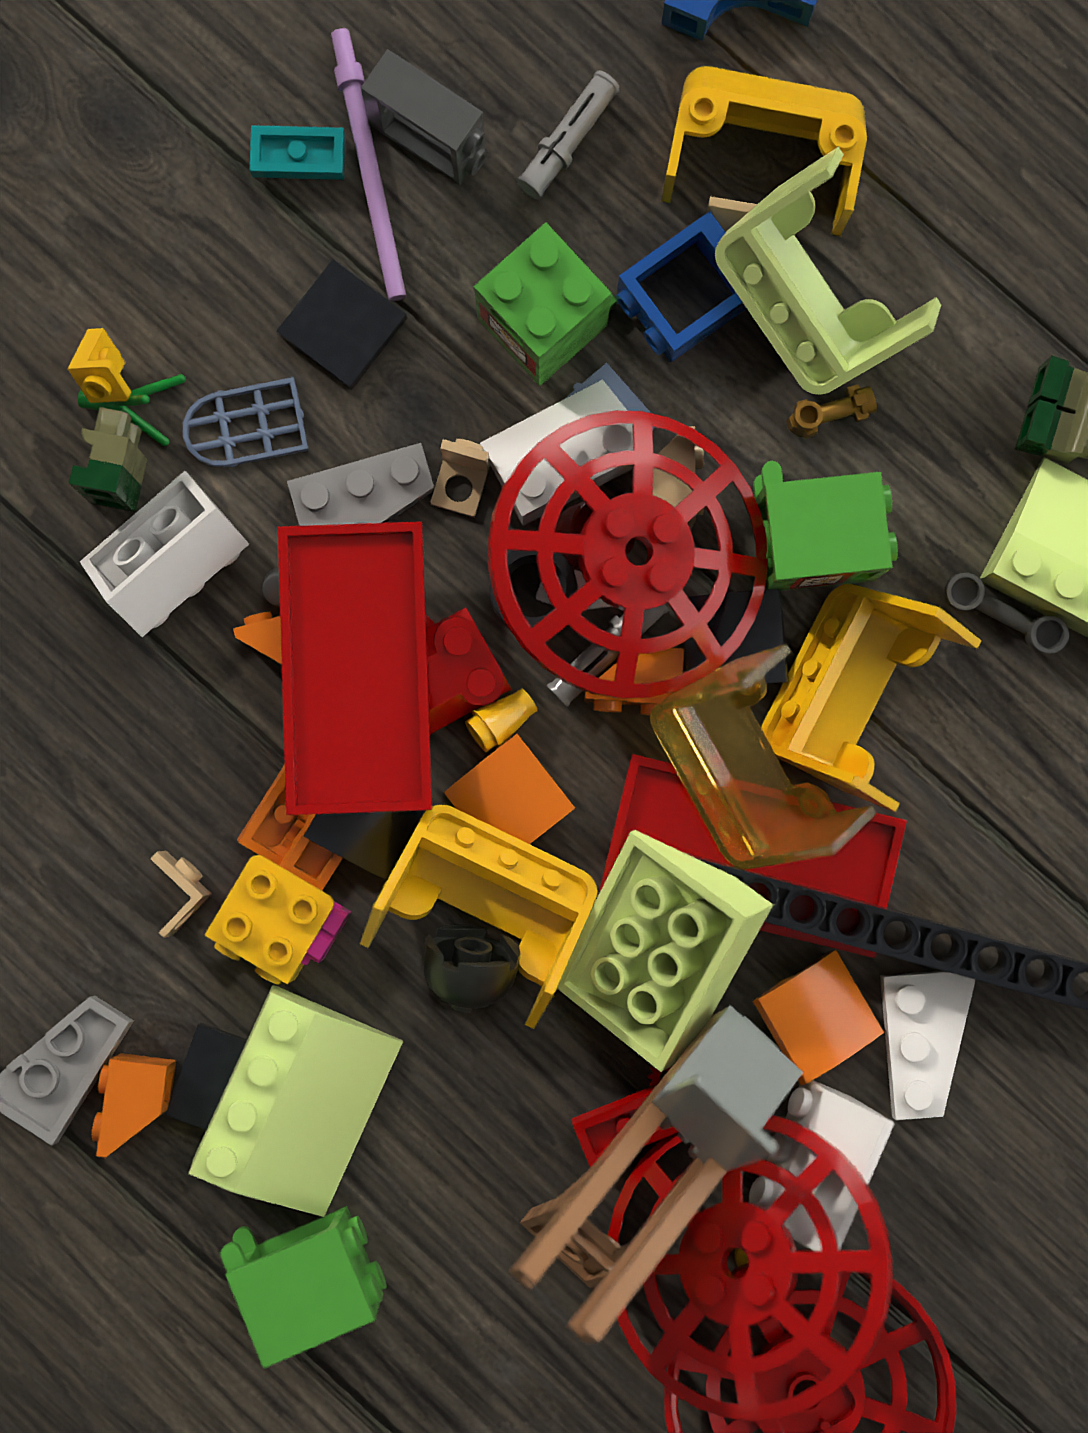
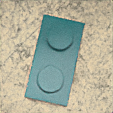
M251 125L250 173L252 177L344 180L346 141L344 128Z

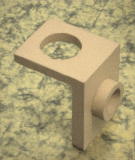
M443 439L440 447L443 462L432 495L431 505L475 517L490 468L489 452L483 451L481 445L469 440L456 439V442ZM464 476L472 483V494L467 500L456 502L446 495L445 487L452 477Z
M157 851L150 859L191 897L159 932L163 938L174 935L212 893L199 882L203 876L188 860L181 857L177 861L167 851Z

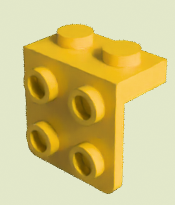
M255 855L247 862L205 936L215 941L214 948L225 956L237 961L242 957L257 966L254 971L264 979L277 985L281 981L289 984L296 979L304 966L301 962L334 908V899L262 855Z

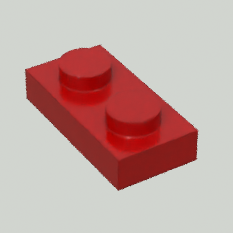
M658 1084L572 1118V1125L590 1167L596 1163ZM658 1126L643 1146L679 1131L674 1127L662 1130Z

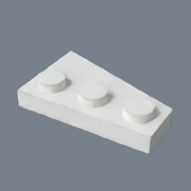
M947 971L880 975L892 1117L895 1120L944 1116L976 979Z

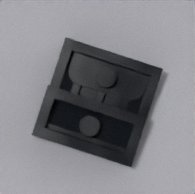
M781 589L764 590V596L755 621L740 646L719 668L701 681L688 686L689 691L789 682ZM753 590L727 592L715 615L707 623V626L721 647L732 636L743 618ZM710 594L690 596L688 598L697 611H699ZM692 637L684 642L687 671H690L706 661Z
M426 810L316 814L304 837L361 868L388 880Z

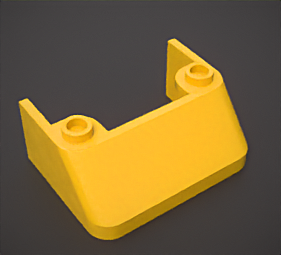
M704 66L693 70L687 76L683 87L661 201L668 203L671 201L684 135L701 138L709 137L716 134L724 123L802 137L817 140L819 150L823 156L838 146L844 154L839 163L845 166L832 229L833 235L841 236L854 210L867 141L865 110L860 100L852 94L715 67Z
M854 584L840 585L826 598L788 672L789 682L782 684L760 728V745L775 757L843 792L896 812L900 803L869 784L874 772V759L868 751L856 744L897 664L910 668L923 665L932 657L941 639L978 649L982 640L940 607Z
M436 805L433 806V810H426L373 906L360 944L369 948L388 911L404 919L417 920L430 913L437 899L521 939L518 970L525 978L542 986L525 1023L526 1026L534 1029L554 995L597 897V886L593 878L585 871L454 807Z

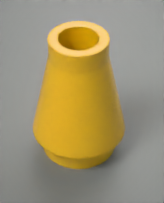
M521 688L514 694L473 710V716L465 721V724L476 743L482 750L488 752L494 747L498 749L507 742L520 726L537 712V707L529 694Z

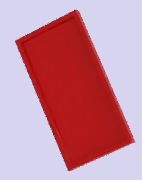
M422 521L278 526L286 815L433 810Z
M632 754L599 891H601L630 832L636 830L681 852L887 907L907 820ZM754 882L748 885L749 888L764 899H767L768 891L764 884ZM801 895L792 900L789 912L793 919L803 920L811 915L814 904L810 896ZM855 908L842 910L836 919V925L840 932H851L859 924V914ZM764 922L760 928L761 931L876 958L877 952Z

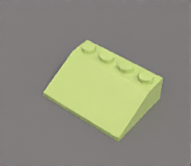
M1044 457L980 579L983 583L1046 616H1056L1062 619L1067 627L1088 637V480Z
M636 830L632 831L589 913L557 989L656 1069L663 1072L674 1065L711 1018L773 904L736 877Z
M272 985L194 1156L189 1174L233 1193L324 1217L403 1040Z

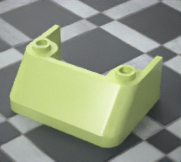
M839 146L772 191L722 236L715 250V259L719 269L798 384L807 392L818 395L833 391L932 333L941 307L936 297L897 321L884 304L872 299L858 301L844 310L794 234L805 228L815 213V200L810 191L833 176L844 155Z

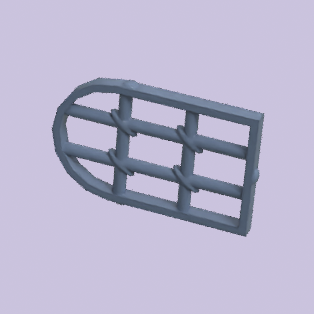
M291 377L226 391H217L198 399L188 409L183 421V439L188 450L200 462L212 467H236L240 464L309 451L303 422L304 413L300 407L295 378ZM291 385L293 399L263 405L262 390ZM254 393L256 404H252V407L225 413L222 398ZM215 400L217 412H213L214 415L192 419L194 413L202 405ZM295 406L298 424L268 429L266 415L270 414L269 411ZM258 414L261 429H256L257 432L229 436L227 422H231L230 419ZM214 422L220 423L222 436H218V440L191 444L189 427ZM300 431L302 445L272 451L270 439H274V436ZM263 438L265 453L234 459L232 447H236V443ZM224 446L227 460L212 461L200 456L197 451Z

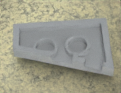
M421 443L287 481L299 526L354 524L356 522L385 523L406 511L435 489Z
M97 996L87 998L45 1033L42 1039L24 1054L14 1059L0 1073V1112L51 1146L57 1144L98 1080L103 1065L108 1064L109 1059L113 1056L134 1020Z

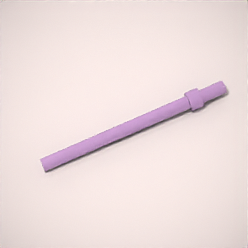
M340 28L331 33L338 64L334 69L338 89L344 92L388 300L398 301L406 298V292L368 116L361 92V86L365 82L361 64L355 61L349 30Z

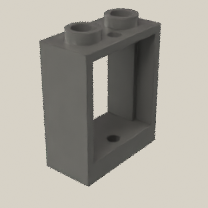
M387 49L361 86L369 125L461 185L468 173L475 175L479 171L487 156L483 112Z

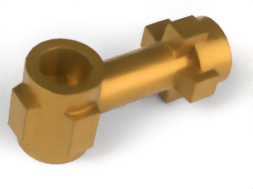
M859 384L847 387V397L822 405L807 399L799 401L794 405L793 414L786 421L788 429L796 436L807 439L817 434L818 425L850 415H853L856 423L867 420L869 414L876 413L877 411L873 390L870 386L860 388Z

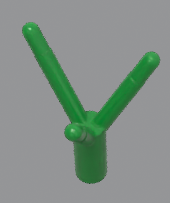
M179 374L131 390L127 401L90 403L82 390H80L78 405L84 409L99 410V408L126 412L130 415L132 424L139 426L144 433L162 446H167L169 439L127 406L148 404L150 402L148 395L182 384L186 381V377L183 374Z

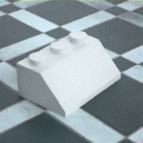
M601 380L482 441L480 445L483 447V451L489 452L490 465L503 487L517 463L539 441L561 426L592 414L627 410L607 384ZM613 424L593 428L571 437L559 446L581 467L588 461L605 454L633 451L632 424ZM545 459L533 469L515 502L513 509L522 526L543 515L551 496L564 481ZM633 465L610 468L595 474L591 479L599 487L633 469ZM574 491L566 503L579 497V495Z
M184 471L84 557L80 563L105 601L143 637L152 628L163 624L169 614L188 597L196 595L203 588L205 582L221 568L233 563L249 543L192 477Z
M814 1080L800 1085L792 1093L788 1102L786 1119L793 1120L819 1133L841 1150L862 1174L868 1185L894 1122L855 1098ZM777 1133L772 1140L779 1147L772 1156L768 1157L767 1161L790 1171L798 1177L818 1155L807 1146L784 1134ZM833 1170L813 1191V1194L819 1199L831 1220L840 1251L858 1206L845 1183ZM760 1175L751 1186L749 1202L768 1209L784 1192L785 1188ZM800 1205L784 1224L795 1241L814 1251H822L815 1226L804 1207Z

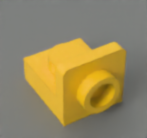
M104 328L88 329L67 368L90 403L127 401L130 397L131 390L120 375L125 361L119 350L115 347Z

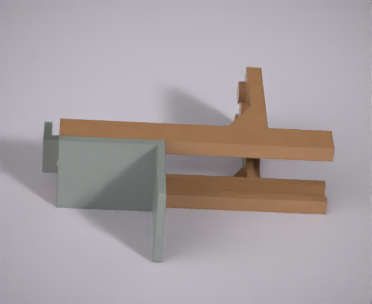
M731 1005L714 1014L592 1168L558 1198L531 1208L520 1221V1224L536 1238L509 1273L529 1290L557 1257L589 1288L596 1287L567 1324V1327L586 1344L599 1342L726 1171L767 1158L775 1153L779 1146L761 1128L803 1072L780 1051V1048L746 1016L740 1015ZM658 1126L662 1130L674 1127L679 1131L677 1136L684 1143L687 1144L689 1141L692 1143L688 1153L693 1158V1161L632 1241L627 1245L620 1246L611 1237L597 1229L587 1217Z

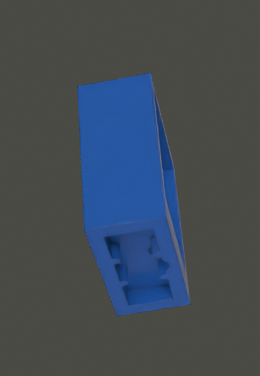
M710 211L620 274L618 278L617 291L619 293L616 295V299L620 307L628 317L633 318L637 316L646 329L643 335L648 345L657 355L664 353L670 362L676 360L747 309L716 263L715 250L726 232ZM693 244H696L733 295L676 334L639 283Z

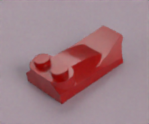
M466 607L426 628L430 734L481 706L493 703L502 694L511 690L502 670Z

